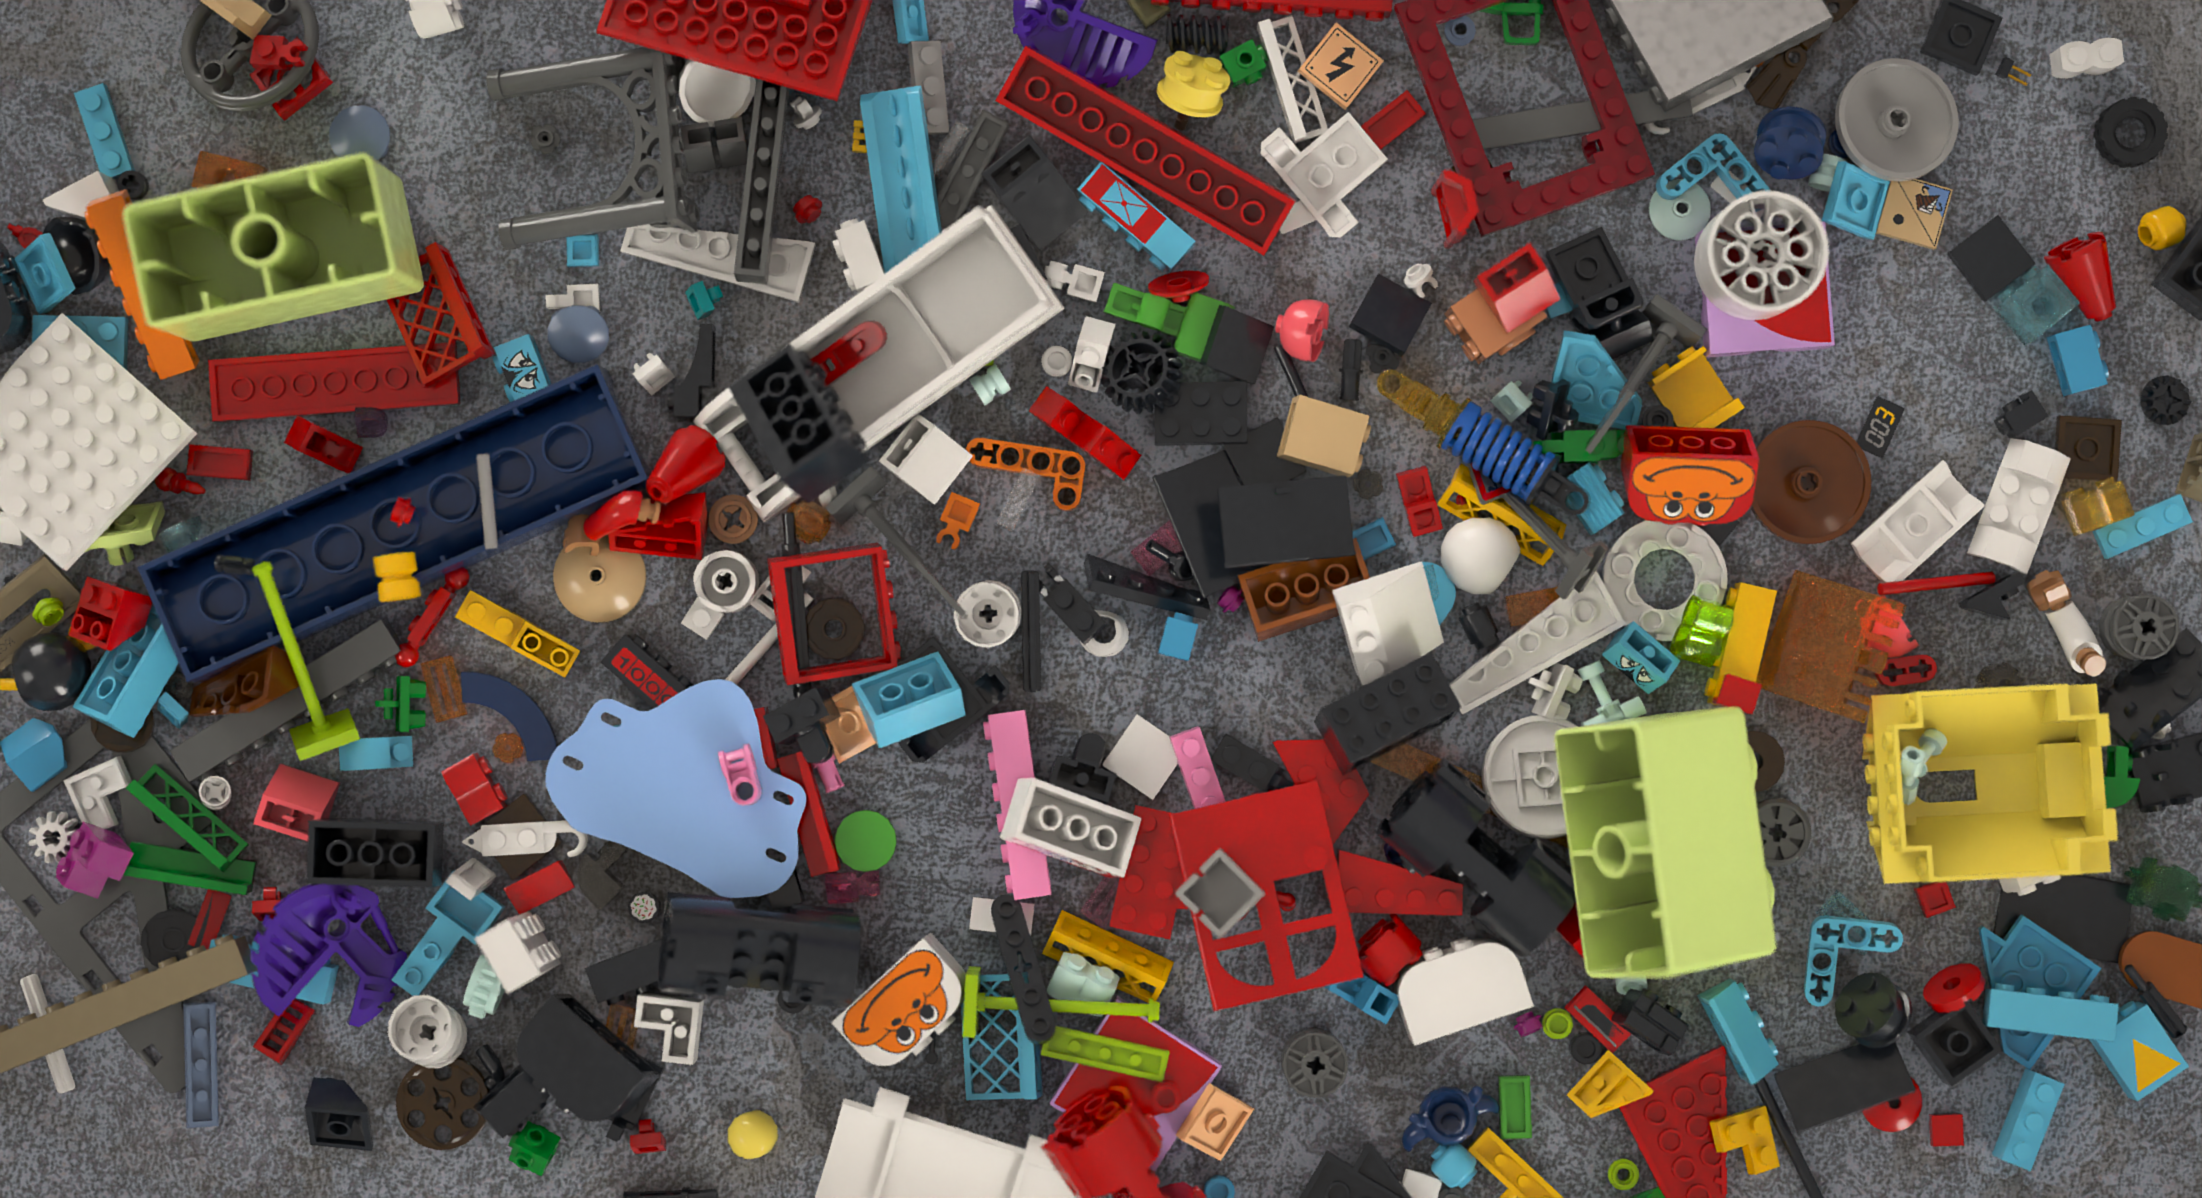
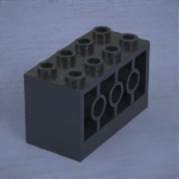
M788 344L732 384L729 389L780 481L809 504L870 461L864 450L867 447L865 440L857 431L854 432L851 428L854 421L844 408L840 409L837 404L841 400L839 395L831 385H826L824 379L827 378V375L823 368L817 362L813 364L811 358L804 350L798 352L791 344Z
M1430 652L1322 707L1314 723L1344 776L1451 721L1461 709V705L1434 655Z

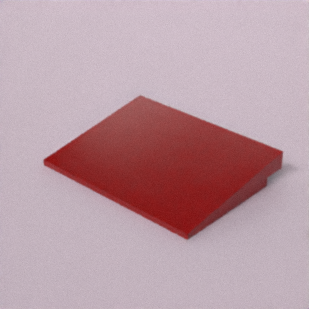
M607 0L596 31L597 34L838 101L873 0Z

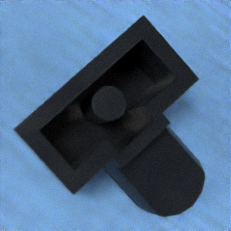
M815 687L763 716L776 744L790 745L797 742L805 760L809 763L821 764L827 762L832 757L834 748L825 731L827 730L825 725L841 717L828 689Z
M1094 733L1081 736L1076 743L1072 759L1060 755L1056 756L1047 783L1107 805L1116 773L1100 768L1106 750L1105 741L1101 736Z

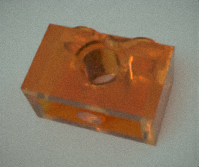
M200 150L191 187L201 189L223 184V179L228 174H234L235 181L265 175L268 169L259 164Z

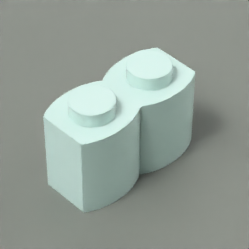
M1063 952L1049 981L1046 992L1057 1000L1110 1002L1120 977L1108 967L1091 965L1079 954ZM1091 1014V1015L1098 1016V1017H1103L1104 1014Z

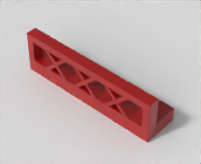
M801 751L777 758L781 775L798 783L806 794V804L799 822L798 833L811 877L840 870L842 868L812 764L805 760ZM788 795L790 805H792L794 799L792 796Z

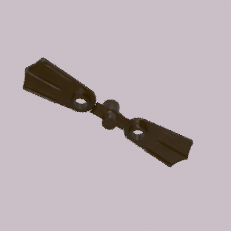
M1824 0L1827 6L1829 3H1834L1837 6V12L1832 13L1834 17L1832 23L1841 20L1859 0ZM1822 32L1776 55L1752 79L1746 88L1756 105L1772 110L1779 108L1807 62L1806 52L1820 38ZM1789 53H1795L1798 56L1797 63H1792L1789 60Z

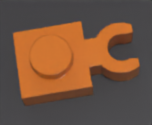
M951 492L940 518V521L947 523V527L938 533L936 542L941 544L945 535H951L954 538L951 549L956 550L960 544V536L958 534L960 529L969 533L980 503Z

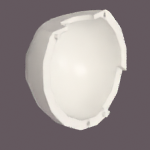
M688 60L679 74L678 94L683 109L692 120L698 123L708 122L709 127H715L714 121L739 117L746 111L752 97H755L756 80L749 76Z
M1490 517L1470 518L1457 523L1447 532L1441 545V564L1447 577L1459 589L1471 594H1490L1500 586L1520 554V547L1514 533L1504 523Z

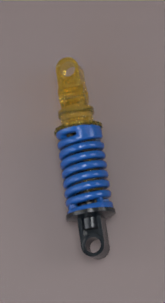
M1386 370L1379 375L1377 379L1378 391L1399 405L1405 412L1424 421L1422 429L1427 432L1432 431L1439 436L1437 448L1447 450L1452 447L1451 453L1454 457L1462 455V460L1465 464L1472 463L1473 469L1476 471L1482 469L1483 475L1486 477L1492 476L1493 482H1502L1504 489H1511L1512 494L1521 497L1528 506L1541 496L1570 515L1582 514L1590 507L1591 497L1589 492L1556 471L1562 456L1556 455L1551 451L1546 452L1545 455L1542 454L1543 447L1540 444H1536L1530 450L1529 448L1533 443L1532 439L1526 437L1522 443H1519L1523 435L1521 432L1516 431L1510 437L1509 435L1513 430L1510 425H1505L1502 431H1500L1499 429L1503 422L1499 418H1496L1492 424H1489L1493 417L1492 414L1485 412L1482 416V408L1472 402L1471 398L1468 397L1459 404L1452 400L1451 395L1447 392L1440 397L1435 391L1419 381L1413 380L1401 371ZM1391 375L1397 376L1400 380V387L1394 393H1390L1385 387L1386 379ZM1572 492H1579L1584 498V504L1578 510L1572 509L1567 503V498Z

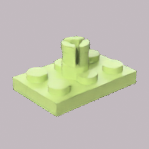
M162 501L128 506L85 552L90 549L104 548L108 554L109 564L114 566L124 565L122 557L129 563L134 559L130 544L141 546L155 540L165 514Z

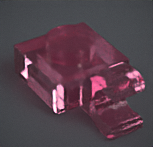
M879 871L865 872L859 878H857L856 872L825 874L828 904L859 902V895H879Z

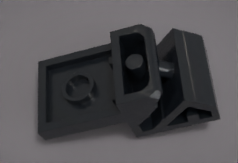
M1602 227L1546 252L1545 256L1572 307L1568 317L1577 333L1594 335L1613 361L1643 349L1654 341L1650 321L1639 311L1644 305L1643 297L1633 278L1629 279Z

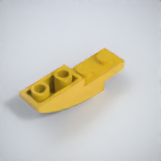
M469 590L455 615V618L563 677L567 676L580 652L579 649L554 634L472 590Z

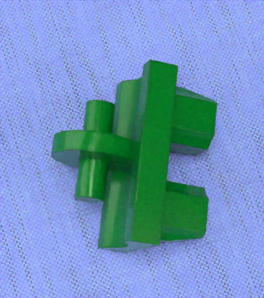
M396 676V701H393V688H384V700H375V707H384V719H393V707H396V732H409V729L425 727V710H409L410 698L426 697V682L410 679V676Z

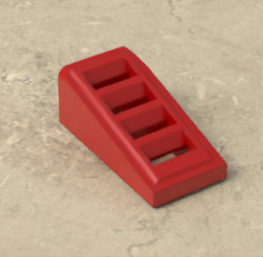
M296 998L280 1016L274 1014L253 1046L257 1051L280 1065H283L315 1012L314 1009ZM289 1006L303 1014L300 1020L287 1012ZM282 1018L295 1024V1028L291 1030L281 1024ZM276 1028L289 1036L286 1041L273 1034ZM269 1040L282 1046L279 1052L267 1045Z

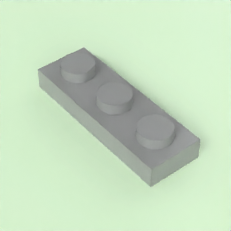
M911 41L907 44L912 87L919 85L922 87L928 135L949 133L941 42Z

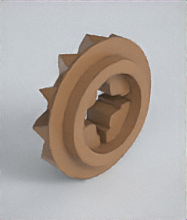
M726 495L713 504L709 512L708 521L712 533L719 540L729 544H737L746 541L754 534L758 524V515L747 498L740 495ZM742 508L739 520L744 527L732 525L731 528L729 527L725 530L729 520L723 514V511L735 514Z

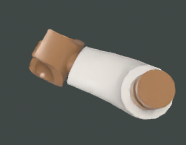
M2045 570L2036 574L2035 579L2028 582L2027 590L2039 611H2046L2045 614L2059 639L2067 661L2079 673H2086L2090 676L2101 674L2106 667L2102 649L2092 629L2074 602L2067 601L2071 599L2072 594L2059 570L2052 572Z

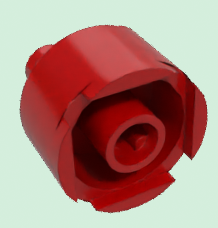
M1389 914L1392 920L1388 922L1383 918L1376 922L1357 941L1361 945L1358 954L1362 969L1372 980L1377 983L1383 982L1385 986L1393 984L1400 976L1399 971L1406 964L1412 965L1417 962L1423 954L1419 949L1421 940L1397 914Z

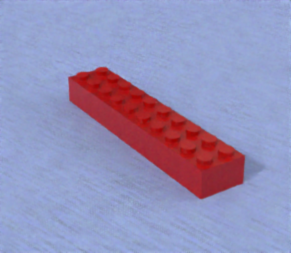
M1025 46L995 100L1263 256L1267 253L1297 201L1031 46Z

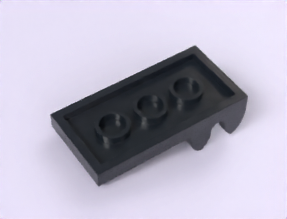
M2187 628L2179 633L2175 645L2166 654L2156 659H2146L2131 672L2127 670L2119 672L2114 679V684L2108 690L2105 688L2097 690L2099 714H2108L2109 728L2132 752L2202 698V642Z
M2202 732L2142 747L2133 752L2129 751L2133 758L2132 769L2129 771L2131 778H2140L2139 787L2135 793L2140 812H2157L2166 809L2167 806L2191 803L2194 799L2202 797Z

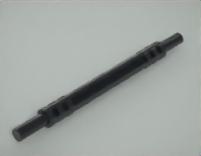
M794 512L782 513L784 543L781 544L782 557L801 554L800 542L796 540ZM801 565L784 568L798 669L810 667ZM811 682L794 684V698L811 690Z

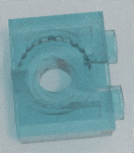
M2049 265L2040 269L2037 266L2031 268L2021 277L2024 281L2016 289L2011 285L1997 296L2000 302L1993 307L2023 345L2036 340L2080 304ZM2034 300H2038L2043 304L2044 312L2042 315L2034 312L2032 306Z

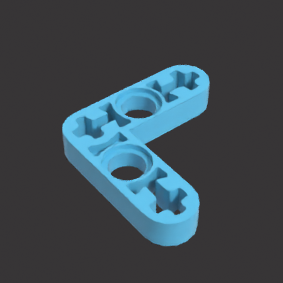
M1721 133L1714 134L1664 172L1656 182L1657 193L1666 200L1678 198L1712 170L1716 172L1736 199L1757 191H1770L1769 187L1731 139ZM1720 143L1723 149L1714 154L1711 149L1714 145ZM1731 155L1733 159L1723 166L1721 162ZM1695 159L1700 162L1702 166L1700 174L1695 175L1688 171V160ZM1737 165L1742 168L1744 172L1742 180L1737 181L1731 178L1729 174L1730 166ZM1681 174L1684 179L1674 187L1675 189L1668 190L1665 186L1668 181H1672ZM1750 179L1752 183L1742 190L1740 187Z
M1827 915L1815 918L1810 927L1804 980V994L1807 1001L1818 1007L1824 1006L1832 1000L1838 947L1887 953L1894 952L1901 947L1903 942V935L1899 927L1890 922ZM1824 923H1828L1830 929L1840 930L1839 924H1844L1842 928L1843 940H1838L1839 936L1837 933H1828L1827 938H1822L1817 928H1822ZM1853 926H1861L1865 929V937L1859 942H1853L1848 938L1849 929ZM1875 927L1874 932L1877 935H1885L1887 930H1891L1893 936H1896V940H1890V944L1885 945L1883 939L1873 937L1874 944H1869L1872 937L1870 928ZM1819 953H1825L1830 956V965L1825 969H1818L1813 965V958ZM1811 973L1819 976L1829 975V979L1822 977L1821 984L1823 990L1827 992L1826 994H1821L1819 999H1816L1814 993L1810 992V989H1816L1817 978L1816 976L1811 977Z

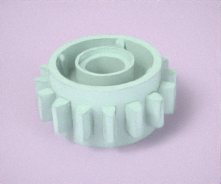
M481 954L467 985L463 1005L469 1007V1015L483 1019L486 1013L495 1014L505 989L486 956Z

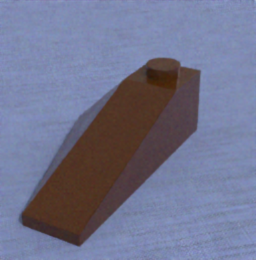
M272 645L192 688L189 715L200 717L252 712L299 687L287 652Z

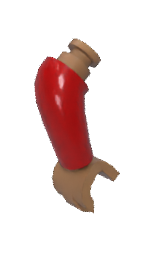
M623 491L604 503L590 516L584 514L575 515L570 518L568 526L564 531L563 546L565 553L572 551L575 547L588 546L591 547L590 555L597 556L602 537L629 524L635 525L637 520L645 522L648 518L651 519V523L656 524L661 502L655 501L654 504L650 503V499L642 498L641 491Z

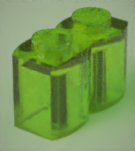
M1692 595L1685 606L1681 624L1673 636L1670 652L1680 659L1711 668L1721 655L1723 637L1732 628L1734 610L1722 603Z

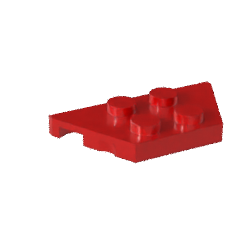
M1276 740L1272 742L1295 785L1318 780L1332 844L1334 845L1369 796V792L1357 769L1343 776L1324 740Z

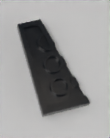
M1090 554L1086 556L1084 569L1089 591L1207 620L1211 609L1208 598H1203L1200 591L1182 588Z

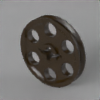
M459 1057L449 1064L452 1074L448 1080L439 1079L435 1072L436 1068H426L417 1064L409 1070L399 1085L396 1096V1111L399 1122L409 1137L424 1147L435 1150H449L460 1147L476 1137L486 1124V1121L478 1112L479 1120L475 1126H467L462 1120L464 1111L467 1109L476 1111L473 1106L490 1090L485 1085V1077L478 1068ZM417 1078L423 1081L425 1091L421 1096H415L410 1092L409 1083L412 1079ZM472 1078L477 1081L479 1087L475 1095H467L463 1091L462 1084L465 1079ZM439 1095L443 1098H450L451 1102L447 1105L448 1111L444 1107L440 1109L437 1107L436 1103L440 1101ZM420 1110L423 1112L425 1122L421 1127H415L410 1123L409 1115L411 1111ZM446 1125L451 1129L452 1137L448 1142H441L437 1139L436 1129L438 1126Z

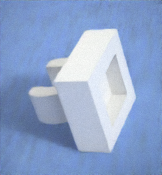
M648 353L646 356L649 361L641 367L637 363L634 364L635 372L632 374L652 396L675 378V375L657 354L654 356Z

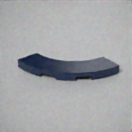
M461 672L462 703L484 705L506 717L522 738L527 761L550 760L553 752L558 747L556 736L545 714L530 695L500 677L478 672Z

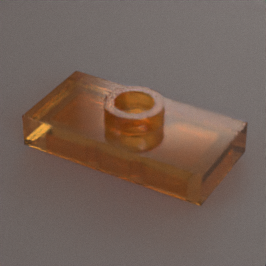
M1557 587L1505 596L1510 627L1526 624L1560 596L1555 592Z

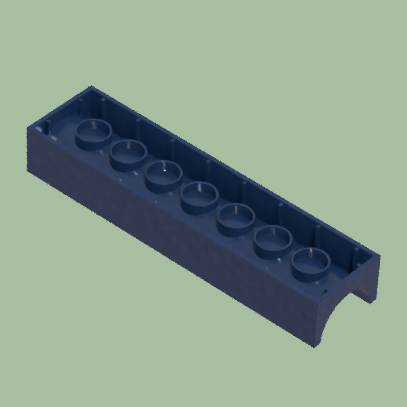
M596 364L138 566L139 573L186 681L205 682L272 645L280 649L285 648L259 577L255 576L254 573L253 575H246V573L242 575L226 573L224 570L222 572L216 571L215 559L217 555L244 557L246 560L251 558L255 560V566L264 562L271 563L273 580L295 639L299 642L388 603L379 602L378 584L383 581V578L375 574L374 557L415 552L417 570L411 576L417 579L420 588L444 578L445 574L453 570L472 566L567 524L570 518L575 515L592 513L623 491H642L646 489V481L652 471L642 457L626 424L613 390V380L609 371ZM480 454H489L498 541V548L485 549L476 456ZM398 497L406 500L410 498V505L415 506L409 524L402 522V525L397 527L398 523L389 520Z

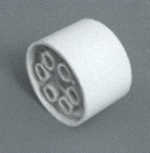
M1777 191L1750 193L1732 202L1716 215L1702 231L1696 245L1694 257L1696 277L1702 291L1710 302L1728 315L1745 320L1771 318L1803 301L1816 289L1824 276L1828 263V240L1818 216L1801 200ZM1755 209H1764L1763 223H1761L1760 218L1756 215ZM1773 217H1779L1784 221L1785 230L1783 232L1773 229L1771 224ZM1741 220H1748L1752 223L1754 227L1752 235H1746L1741 231ZM1795 226L1800 235L1790 238L1787 233ZM1721 228L1736 238V240L1728 242L1716 237ZM1764 239L1769 240L1774 244L1771 246L1769 243H1765ZM1791 243H1798L1803 247L1804 252L1801 258L1791 254ZM1732 248L1738 251L1741 257L1738 264L1728 260V249ZM1759 250L1764 251L1763 257L1767 259L1761 263L1756 262L1758 257L1754 254ZM1793 265L1807 268L1805 276L1800 275ZM1736 270L1735 273L1739 277L1727 288L1719 277ZM1779 271L1789 274L1791 280L1789 286H1782L1778 283L1777 274ZM1747 274H1753L1757 277L1759 281L1758 289H1750L1746 285L1745 278ZM1770 285L1774 300L1773 304H1763L1765 286Z

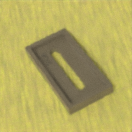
M45 553L0 589V622L42 589H48L51 592L49 598L55 597L60 599L63 603L64 616L56 624L44 626L42 623L36 622L32 611L0 637V672L12 663L14 652L25 640L41 633H49L77 610L81 590Z

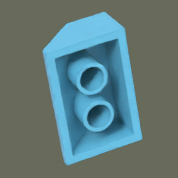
M938 651L852 683L867 727L879 748L966 716L961 688Z
M1729 978L1697 995L1736 1072L1742 1080L1753 1085L1779 1065L1775 1058L1779 1054L1771 1038L1765 1039L1760 1029L1764 1027V1023L1756 1010L1751 1012L1746 1002L1750 997L1741 982L1737 984L1735 980Z

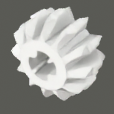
M54 811L47 812L46 818L38 817L36 819L39 827H32L29 830L31 834L36 835V839L30 840L28 844L30 846L38 845L34 853L36 857L44 855L46 863H52L54 859L59 863L61 858L66 857L71 847L70 840L76 831L74 827L77 825L78 820L76 818L68 820L67 812H60L57 816ZM53 832H59L60 837H57L60 842H53L52 838L56 837L52 835Z

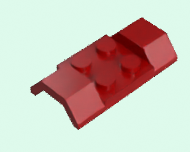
M1451 170L1442 171L1431 189L1432 196L1437 198L1446 235V241L1443 243L1445 249L1451 248L1453 244L1462 241L1466 235V229H1470V222L1479 212L1472 181Z

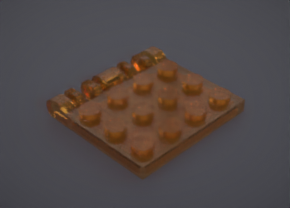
M1795 570L1759 669L1756 683L1762 684V690L1860 723H1865L1868 711L1846 704L1847 700L1870 706L1872 699L1862 694L1852 693V686L1854 681H1857L1870 688L1877 687L1879 681L1857 674L1859 668L1882 675L1889 654L1868 647L1867 644L1870 640L1891 647L1893 640L1890 637L1874 634L1872 630L1875 622L1891 629H1897L1900 622L1879 615V611L1902 617L1906 605Z

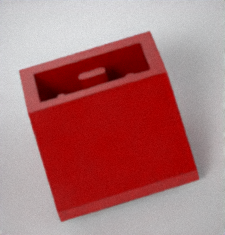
M1528 243L1473 280L1506 333L1514 330L1560 300L1548 269L1531 243Z
M87 576L84 587L81 590V597L75 616L71 622L69 636L112 651L145 627L153 602L147 594L117 583Z

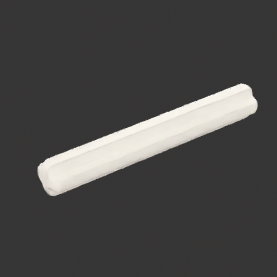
M32 974L20 979L30 1013H35L37 1018L47 1014L45 1008L49 1006L38 975ZM61 1049L46 1055L45 1057L57 1092L65 1093L73 1090L75 1083L64 1050Z

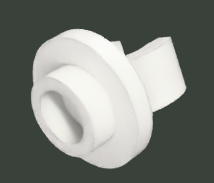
M800 96L789 103L798 115L793 122L797 128L804 127V129H809L820 121L819 116L822 110L818 105L811 107L807 100H802Z
M1416 264L1406 272L1405 285L1408 288H1412L1413 292L1419 297H1425V294L1422 292V285L1425 282H1428L1434 288L1438 287L1436 279L1432 277L1433 269L1428 264Z

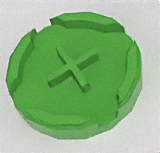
M871 810L857 811L844 818L837 828L835 836L836 851L843 863L854 870L863 872L877 870L887 864L895 853L897 844L895 829L890 820L881 813Z

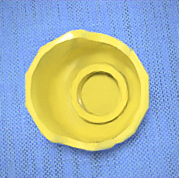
M760 1110L739 1115L737 1118H734L728 1128V1144L733 1153L744 1159H755L767 1154L772 1150L778 1139L777 1125L771 1116Z

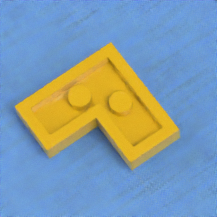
M1756 1106L1710 1121L1716 1152H1727L1742 1147L1748 1174L1756 1175L1780 1167L1766 1106Z

